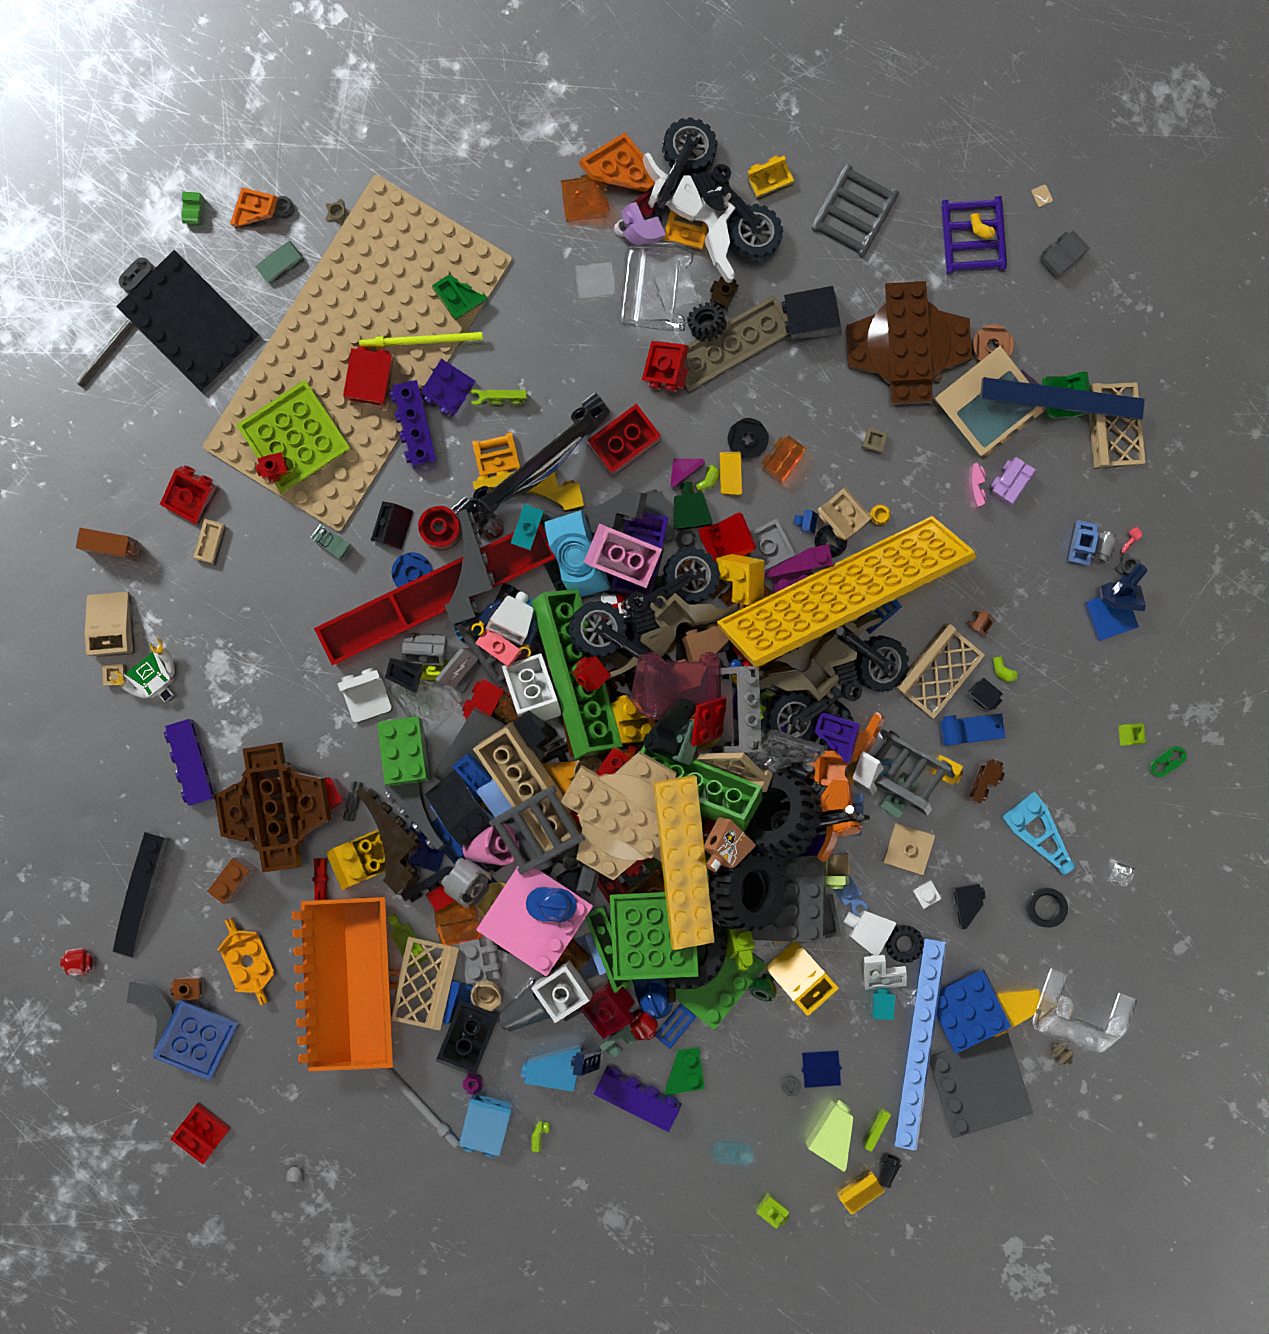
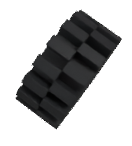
M705 302V306L702 303L698 304L699 308H692L694 312L690 311V317H687V323L692 336L698 341L701 339L702 342H705L706 338L708 342L712 341V337L717 339V334L722 335L727 325L722 309L719 305L716 306L715 303H712L711 306L709 302ZM707 319H714L709 324L700 325L703 321Z
M899 925L894 927L886 941L885 947L887 948V953L894 960L901 963H912L920 958V954L923 953L924 939L921 933L914 927ZM902 936L910 937L913 942V946L908 952H901L897 948V941Z

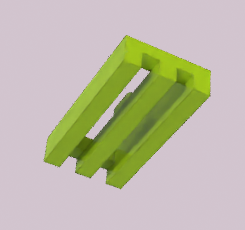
M881 1109L863 1143L865 1149L873 1151L891 1116L889 1111Z

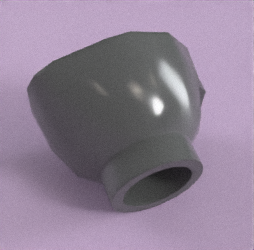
M579 844L552 859L557 863L563 864V867L567 870L577 869L581 862L576 859Z

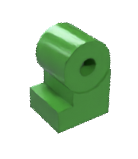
M182 191V223L200 225L204 197L198 192Z

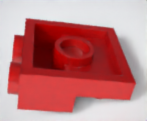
M651 341L642 381L648 383L649 388L660 390L661 386L672 392H677L678 388L684 389L688 369L684 365L689 346Z
M180 466L174 470L159 505L196 524L205 506L209 504L217 486L212 483L213 480L210 477L196 475L192 467Z

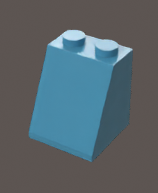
M574 1045L530 1057L528 1062H524L522 1066L521 1077L524 1078V1084L574 1092L577 1075H572L571 1060L573 1056H576V1053L581 1052L582 1045Z
M473 1094L469 1102L459 1146H463V1150L468 1152L482 1151L484 1156L490 1158L500 1156L514 1104Z

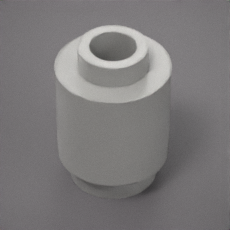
M1109 531L1099 533L1095 553L1092 555V558L1107 563L1108 559L1112 558L1118 544L1116 535Z

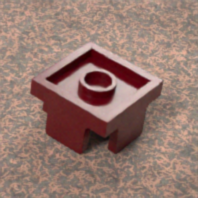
M608 982L596 989L590 1001L579 1009L602 1039H605L633 1022L634 1014L629 1012V1009L635 1004V1001L623 986L614 993L611 989V984Z

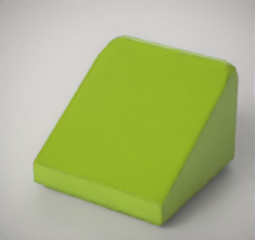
M1144 723L1119 725L1121 746L1146 744Z

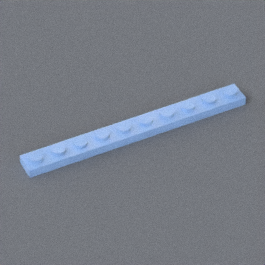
M928 938L925 939L895 1140L896 1147L914 1151L917 1150L947 946V942Z

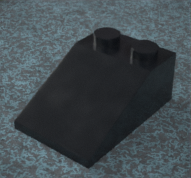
M455 770L425 794L446 830L461 847L484 829L490 820L495 818L481 797L476 794Z
M460 1000L436 1062L475 1077L499 1015Z

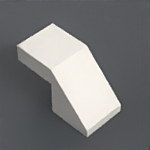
M863 751L852 779L856 786L873 796L877 791L874 782L884 768L879 760Z

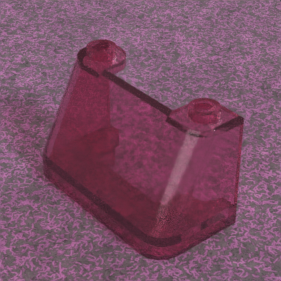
M652 652L639 655L630 701L644 717L655 720L660 719L679 696L698 704L721 698V660L717 654L706 652L700 656L699 662H665L660 658L659 654ZM695 713L690 719H695Z

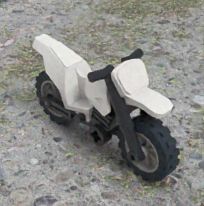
M688 117V119L684 120V118H681L677 123L673 122L670 128L667 129L662 142L664 159L669 162L671 167L669 176L659 169L650 153H646L643 156L644 166L655 182L648 205H650V208H653L657 202L654 209V217L658 216L660 222L662 221L663 210L666 205L676 214L689 221L700 220L705 222L709 232L704 242L713 265L716 266L725 281L731 283L735 273L726 258L729 245L731 248H734V252L737 255H742L743 259L747 260L749 258L751 261H757V259L764 260L777 250L783 237V226H781V220L779 217H776V213L773 210L770 211L765 205L763 207L759 206V204H753V206L746 205L742 198L730 188L731 170L727 165L718 164L711 173L708 170L705 171L712 164L717 152L718 141L715 140L716 134L710 130L711 127L708 124L705 125L700 119L694 120V118ZM684 134L686 136L685 140L679 138V136ZM699 139L702 141L703 145L698 144ZM675 141L678 142V143H680V144L683 145V146H682V147H679V148H676V147H675ZM695 149L704 150V152L700 156ZM692 173H695V174H696L695 176H692V177H691V176H686V175H691ZM723 190L726 211H717L711 208L703 200L702 193ZM765 225L768 231H762V227ZM760 235L769 236L768 241L765 242ZM757 240H758L761 245H754V244H756V242H757Z

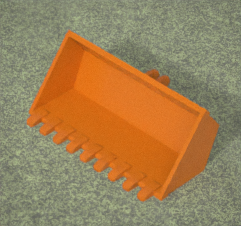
M385 897L301 901V911H293L292 920H301L302 928L293 929L292 933L293 938H302V946L294 947L293 954L294 956L303 955V964L295 965L294 973H304V982L295 983V991H304L305 1000L296 1001V1009H305L306 1017L298 1018L296 1025L297 1027H306V1035L298 1036L297 1044L307 1045V1053L299 1054L298 1062L308 1063V1071L393 1068L389 989L397 988L398 982L389 983V976L399 975L400 970H388Z

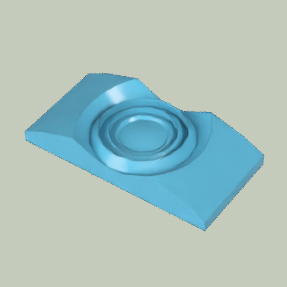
M583 510L545 521L549 547L558 561L561 579L566 589H578L580 597L610 589L611 585L606 572L584 563L593 537Z

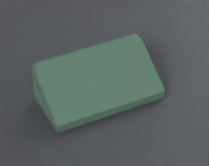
M688 720L675 736L677 749L674 755L670 757L671 759L688 765L691 764L697 745H691L694 721Z

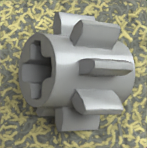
M491 513L490 516L486 515L478 521V527L480 528L478 532L488 540H490L491 536L496 538L503 531V526L501 525L503 520L494 513Z

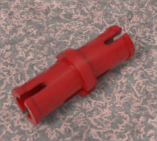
M313 858L314 877H312V881L314 882V900H327L326 881H329V878L326 877L327 858Z

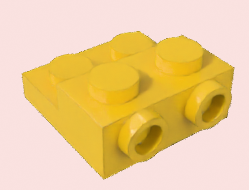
M628 695L616 697L617 701L612 702L611 707L622 744L643 742L645 735L651 730V726L639 695H634L633 699H629Z

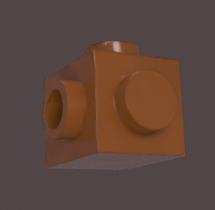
M203 977L173 979V983L170 985V993L174 995V1000L182 999L193 1003V1000L203 998Z

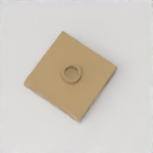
M895 823L883 863L924 875L935 835Z

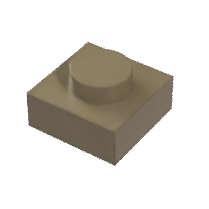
M868 427L862 448L882 453L888 432Z

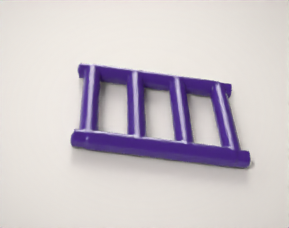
M996 196L991 200L961 202L942 200L941 208L947 274H952L957 270L987 268L1007 270L1002 196ZM995 208V219L981 221L989 227L996 228L997 239L952 242V230L972 229L971 221L951 222V210ZM998 248L997 260L954 262L953 259L954 250Z

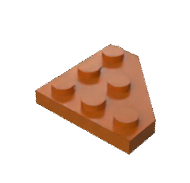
M625 132L583 157L578 163L592 180L643 192L648 191L655 185V182L644 166V155Z

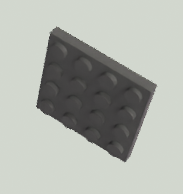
M773 857L777 861L776 864H779L782 869L781 874L785 876L786 882H784V887H786V894H784L783 898L785 902L780 908L782 911L779 916L774 917L775 921L771 925H768L763 930L751 932L753 940L825 943L826 861L823 862L818 858ZM748 874L743 880L744 895H742V902L744 906L751 894V882Z

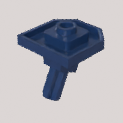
M1137 564L1128 576L1123 575L1118 583L1109 582L1102 585L1099 591L1101 601L1115 609L1145 612L1146 605L1141 585L1137 584L1147 573L1148 569L1143 564Z

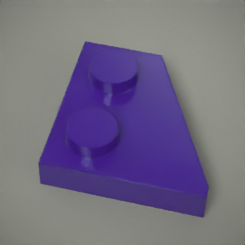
M821 712L815 733L821 739H824L827 745L843 758L844 762L851 763L862 724Z

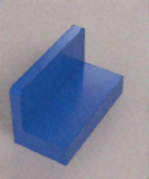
M457 980L452 981L442 1023H451L460 1000L473 1004L471 1001V990L474 985Z

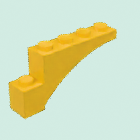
M506 470L496 473L497 476L490 478L488 475L477 477V481H473L474 490L476 491L482 486H488L492 490L513 472L509 473ZM555 471L540 484L525 492L551 501L563 508L564 512L585 509L579 482L574 483V480L563 482V486H558Z

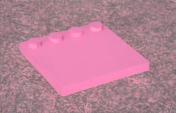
M518 866L476 930L547 977L593 905L537 867L520 875L517 870ZM539 887L568 890L576 899L577 907L575 914L565 922L536 920L529 915L526 909L527 896L532 890Z

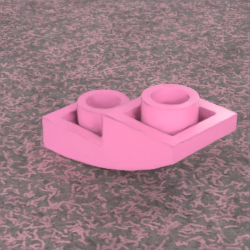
M974 463L971 466L969 474L970 495L975 509L986 504L984 501L986 500L985 492L982 488L979 489V485L985 482L986 474L983 467H979L978 463Z

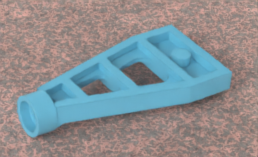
M1036 792L1030 794L1001 816L1016 836L1058 868L1063 876L1076 867L1066 851L1047 806ZM1036 817L1042 819L1046 829L1045 833L1039 838L1033 837L1025 828L1026 824ZM1049 836L1054 839L1058 846L1057 851L1053 854H1049L1041 846V842ZM1062 860H1066V861H1067V862H1065L1064 864L1060 865V862H1061Z

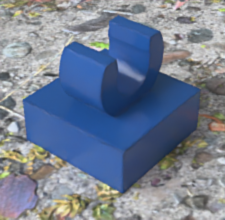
M805 510L804 516L795 515L794 524L802 526L801 530L808 534H815L818 514L813 510Z

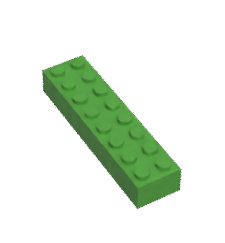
M579 590L544 592L531 602L575 760L608 755L612 748L620 749L623 746L605 682L598 689L587 692L576 681V677L572 673L577 668V662L586 657L581 651L578 652L575 649L576 646L572 645L570 641L571 636L568 633L570 628L569 622L573 614L583 606ZM586 620L583 623V629L589 628ZM583 632L586 639L589 640L588 633L590 632Z

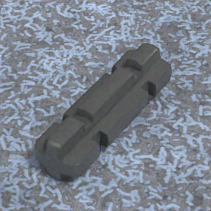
M351 782V792L348 794L345 806L347 809L343 814V819L352 822L355 819L356 813L354 812L355 810L357 811L360 799L355 792L361 786L363 787L361 782Z

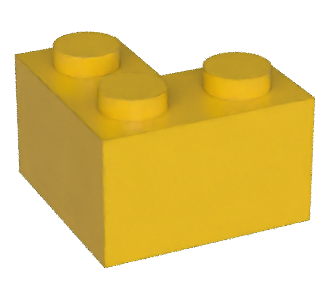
M734 554L716 559L718 564L717 571L720 572L718 579L733 582L732 602L751 605L764 599L765 560Z

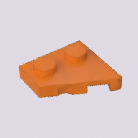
M241 187L230 225L240 227L271 218L279 197Z

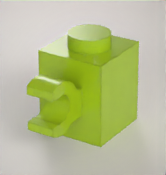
M769 1193L756 1208V1213L776 1229L779 1225L784 1226L790 1217L788 1215L789 1209Z

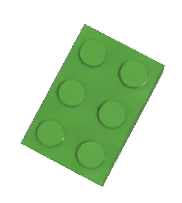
M419 716L377 722L385 785L391 787L430 781L422 719Z

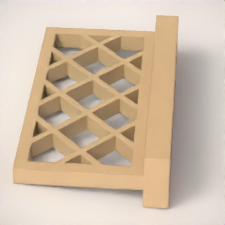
M1137 382L1117 384L1093 383L1090 385L1092 392L1103 393V389H1109L1115 395H1122L1120 393L1124 388H1132V397L1139 398ZM1089 413L1094 468L1142 465L1146 463L1141 420L1132 419L1130 421L1128 418H1121L1128 424L1121 431L1114 425L1119 417H1115L1111 422L1105 415ZM1130 427L1136 431L1134 441L1125 435ZM1111 428L1119 435L1114 442L1107 435ZM1121 438L1130 444L1125 452L1116 445ZM1132 447L1138 451L1139 460H1132L1127 455ZM1112 449H1115L1121 455L1117 461H1110L1109 453Z
M944 623L912 663L908 671H906L905 679L900 681L901 684L898 687L893 688L934 719L985 654L957 632L956 628L951 624ZM953 636L960 640V649L950 650L949 641ZM972 650L978 655L973 662H965V651ZM961 651L962 663L951 664L950 652ZM941 653H947L948 665L937 666V656ZM962 666L963 675L960 678L953 679L952 667ZM948 667L949 679L938 680V668ZM934 669L935 681L924 682L925 671ZM949 682L950 691L947 694L940 695L939 683ZM935 684L936 695L926 696L925 685ZM921 685L922 697L914 698L909 694L913 686ZM926 699H937V707L933 712L927 709Z
M745 753L694 754L693 756L695 760L762 786V792H767L773 776L769 769L760 770Z
M408 937L390 1013L392 1021L440 1031L459 948ZM413 942L419 943L424 950L416 957H414L411 951ZM436 947L442 948L440 958L434 961L429 952ZM426 954L431 964L422 969L417 960ZM414 962L419 972L409 977L406 972L407 967ZM434 967L436 978L429 982L424 972ZM421 975L426 985L417 990L412 981ZM409 983L414 993L405 998L402 994V988ZM429 988L432 993L431 999L424 1002L419 993ZM417 996L422 1005L412 1011L407 1002ZM404 1004L409 1014L403 1018L396 1017L398 1008ZM423 1008L427 1013L425 1023L419 1022L415 1016Z

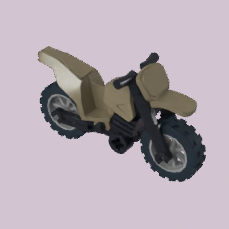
M696 547L683 548L667 560L663 568L664 575H662V579L665 581L664 586L659 587L647 596L640 592H634L622 601L621 610L625 615L629 616L626 620L632 633V641L625 634L627 627L624 624L625 619L623 615L619 613V609L614 608L608 602L604 603L602 601L588 602L581 606L573 614L569 622L570 628L568 633L571 636L570 641L572 645L574 644L576 646L575 649L578 652L581 651L586 657L596 656L597 658H604L614 652H618L629 659L622 668L609 672L611 676L608 679L616 677L632 668L635 674L647 680H655L662 671L673 665L671 659L664 661L659 659L665 655L664 653L667 652L675 640L676 628L680 623L684 622L691 628L717 623V621L741 610L742 607L739 603H736L721 610L712 604H697L715 592L719 584L718 577L720 572L717 571V562H714L712 555L706 554L705 550H698ZM691 561L689 570L683 562ZM695 563L699 564L701 568L698 570L694 569ZM678 567H680L685 573L677 575ZM702 571H704L705 579L701 578ZM695 580L704 583L700 589L697 588ZM692 584L693 591L686 589V586ZM635 602L637 606L633 607L631 603ZM597 615L596 624L589 618V616ZM601 616L605 617L608 622L601 620ZM586 620L592 628L583 629L584 621ZM583 632H590L588 633L589 640L586 639ZM593 639H597L600 645H595L591 642Z
M867 615L829 631L820 639L810 653V665L804 671L786 666L764 672V674L759 676L760 690L771 685L784 689L778 695L771 697L772 700L766 703V710L762 714V717H764L762 725L766 729L764 731L770 736L772 741L787 747L801 746L803 742H808L811 739L810 736L815 734L819 713L827 709L839 698L856 701L861 697L862 687L855 682V679L861 681L863 686L878 692H884V690L891 691L893 687H898L901 684L900 681L905 679V673L909 669V665H907L909 656L906 655V648L901 646L902 643L883 635H878V637L872 636L870 640L865 641L859 638L867 628L882 621L881 616ZM887 649L886 653L883 656L881 650ZM877 669L876 677H874L871 672ZM882 671L886 673L883 677H881ZM785 724H787V725H786V730H785V733H784V732L781 730L780 727H782V726H784ZM793 725L796 729L793 732H790L791 727Z

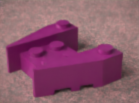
M829 544L808 548L765 572L764 579L771 578L773 593L813 575L812 570L833 565Z

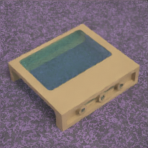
M1001 346L933 399L937 405L942 407L977 451L978 457L990 455L995 451L993 446L998 442L1003 444L1012 437L1010 433L1013 430L1017 429L1020 431L1028 424L1027 419L1031 416L1036 418L1044 412L1042 407L980 399L983 377L1029 383Z

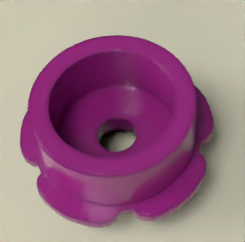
M467 1075L462 1083L463 1089L470 1095L476 1094V1092L479 1093L483 1088V1080L479 1075H475V1077Z

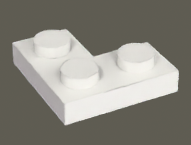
M885 955L864 957L865 990L907 986L905 966L886 968Z

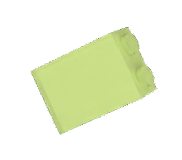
M832 1100L805 1143L809 1150L845 1172L848 1162L853 1115L848 1105L840 1100L837 1103Z

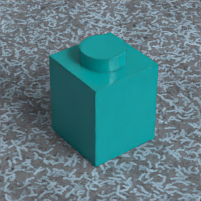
M877 989V992H872L871 1018L894 1020L895 994L890 993V989Z

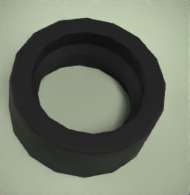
M1041 888L1030 895L1027 900L1026 910L1033 923L1041 927L1052 928L1065 920L1068 914V904L1061 892L1052 888ZM1045 895L1054 897L1059 903L1057 916L1050 920H1043L1035 911L1037 900Z

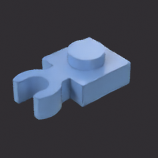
M849 877V884L843 885V889H833L845 906L851 903V910L855 915H859L856 911L858 904H861L864 909L868 908L864 901L858 899L862 893L851 877Z

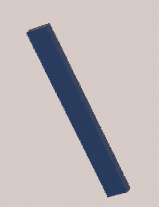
M986 377L982 378L980 399L1135 420L1143 419L1145 402L1144 398Z

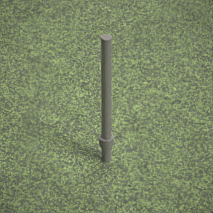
M380 1068L437 1129L436 1133L441 1138L444 1137L453 1148L459 1145L460 1142L449 1131L450 1128L430 1111L391 1068Z

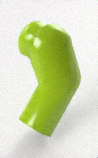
M709 465L706 468L707 474L705 479L695 483L698 492L716 485L720 474L719 469L715 465Z
M1003 656L992 658L998 678L1009 683L1018 679L1017 671L1005 667Z
M540 1121L537 1123L531 1135V1150L533 1152H540L542 1150V1133L548 1134L550 1132L549 1122Z

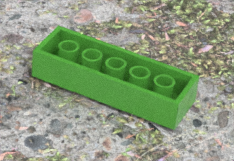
M644 746L642 747L640 752L677 773L676 778L691 775L697 777L701 816L713 821H717L719 817L731 819L745 832L762 800V786L695 759H692L691 764L688 765L648 751Z

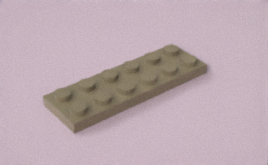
M775 295L728 321L726 330H723L722 335L717 334V339L712 337V341L709 342L707 338L705 342H702L701 339L699 341L696 339L687 345L689 350L684 367L688 369L684 386L688 392L789 335L785 329V322L788 321V317L786 314H783L782 307Z

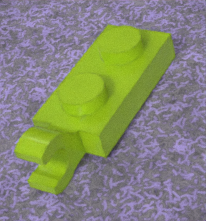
M471 390L472 394L479 395L477 401H471L473 406H479L484 401L490 402L491 405H502V402H510L511 405H523V402L528 401L527 390Z
M395 912L387 917L394 928L389 934L402 957H404L408 937L416 939L417 937L408 922L402 925ZM413 942L411 951L414 957H416L424 950L419 943ZM425 954L419 958L417 962L420 964L427 960V955ZM413 962V963H412L411 965H409L408 967H409V969H411V968H413V967L416 966V965H415L414 962Z

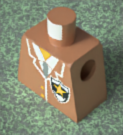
M719 817L704 844V849L711 855L705 865L713 872H716L720 866L734 868L756 844L731 819Z

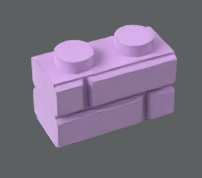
M1015 457L1012 461L1008 459L1002 468L1005 472L1001 478L997 476L991 484L993 488L991 494L1010 507L1015 503L1036 472L1033 467L1018 457Z

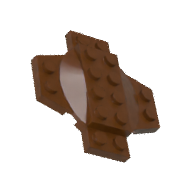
M926 281L885 283L886 303L878 312L846 325L848 367L871 374H879L890 385L891 405L933 403L932 382L941 371L972 360L970 318L939 311L937 307L928 301Z
M282 742L244 748L243 755L246 770L241 775L243 776L242 780L214 795L221 837L238 841L251 842L254 845L253 848L259 852L262 873L302 867L299 846L303 845L307 833L331 820L325 778L299 773L290 765V762L286 763Z

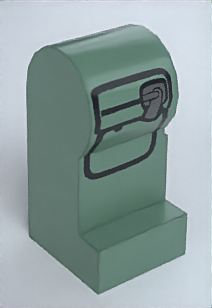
M321 525L317 527L311 536L312 540L341 561L352 547L350 543Z

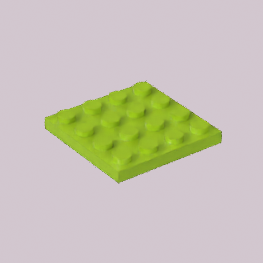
M306 380L236 424L257 458L279 452L285 455L290 475L283 476L280 481L274 482L281 494L351 449Z

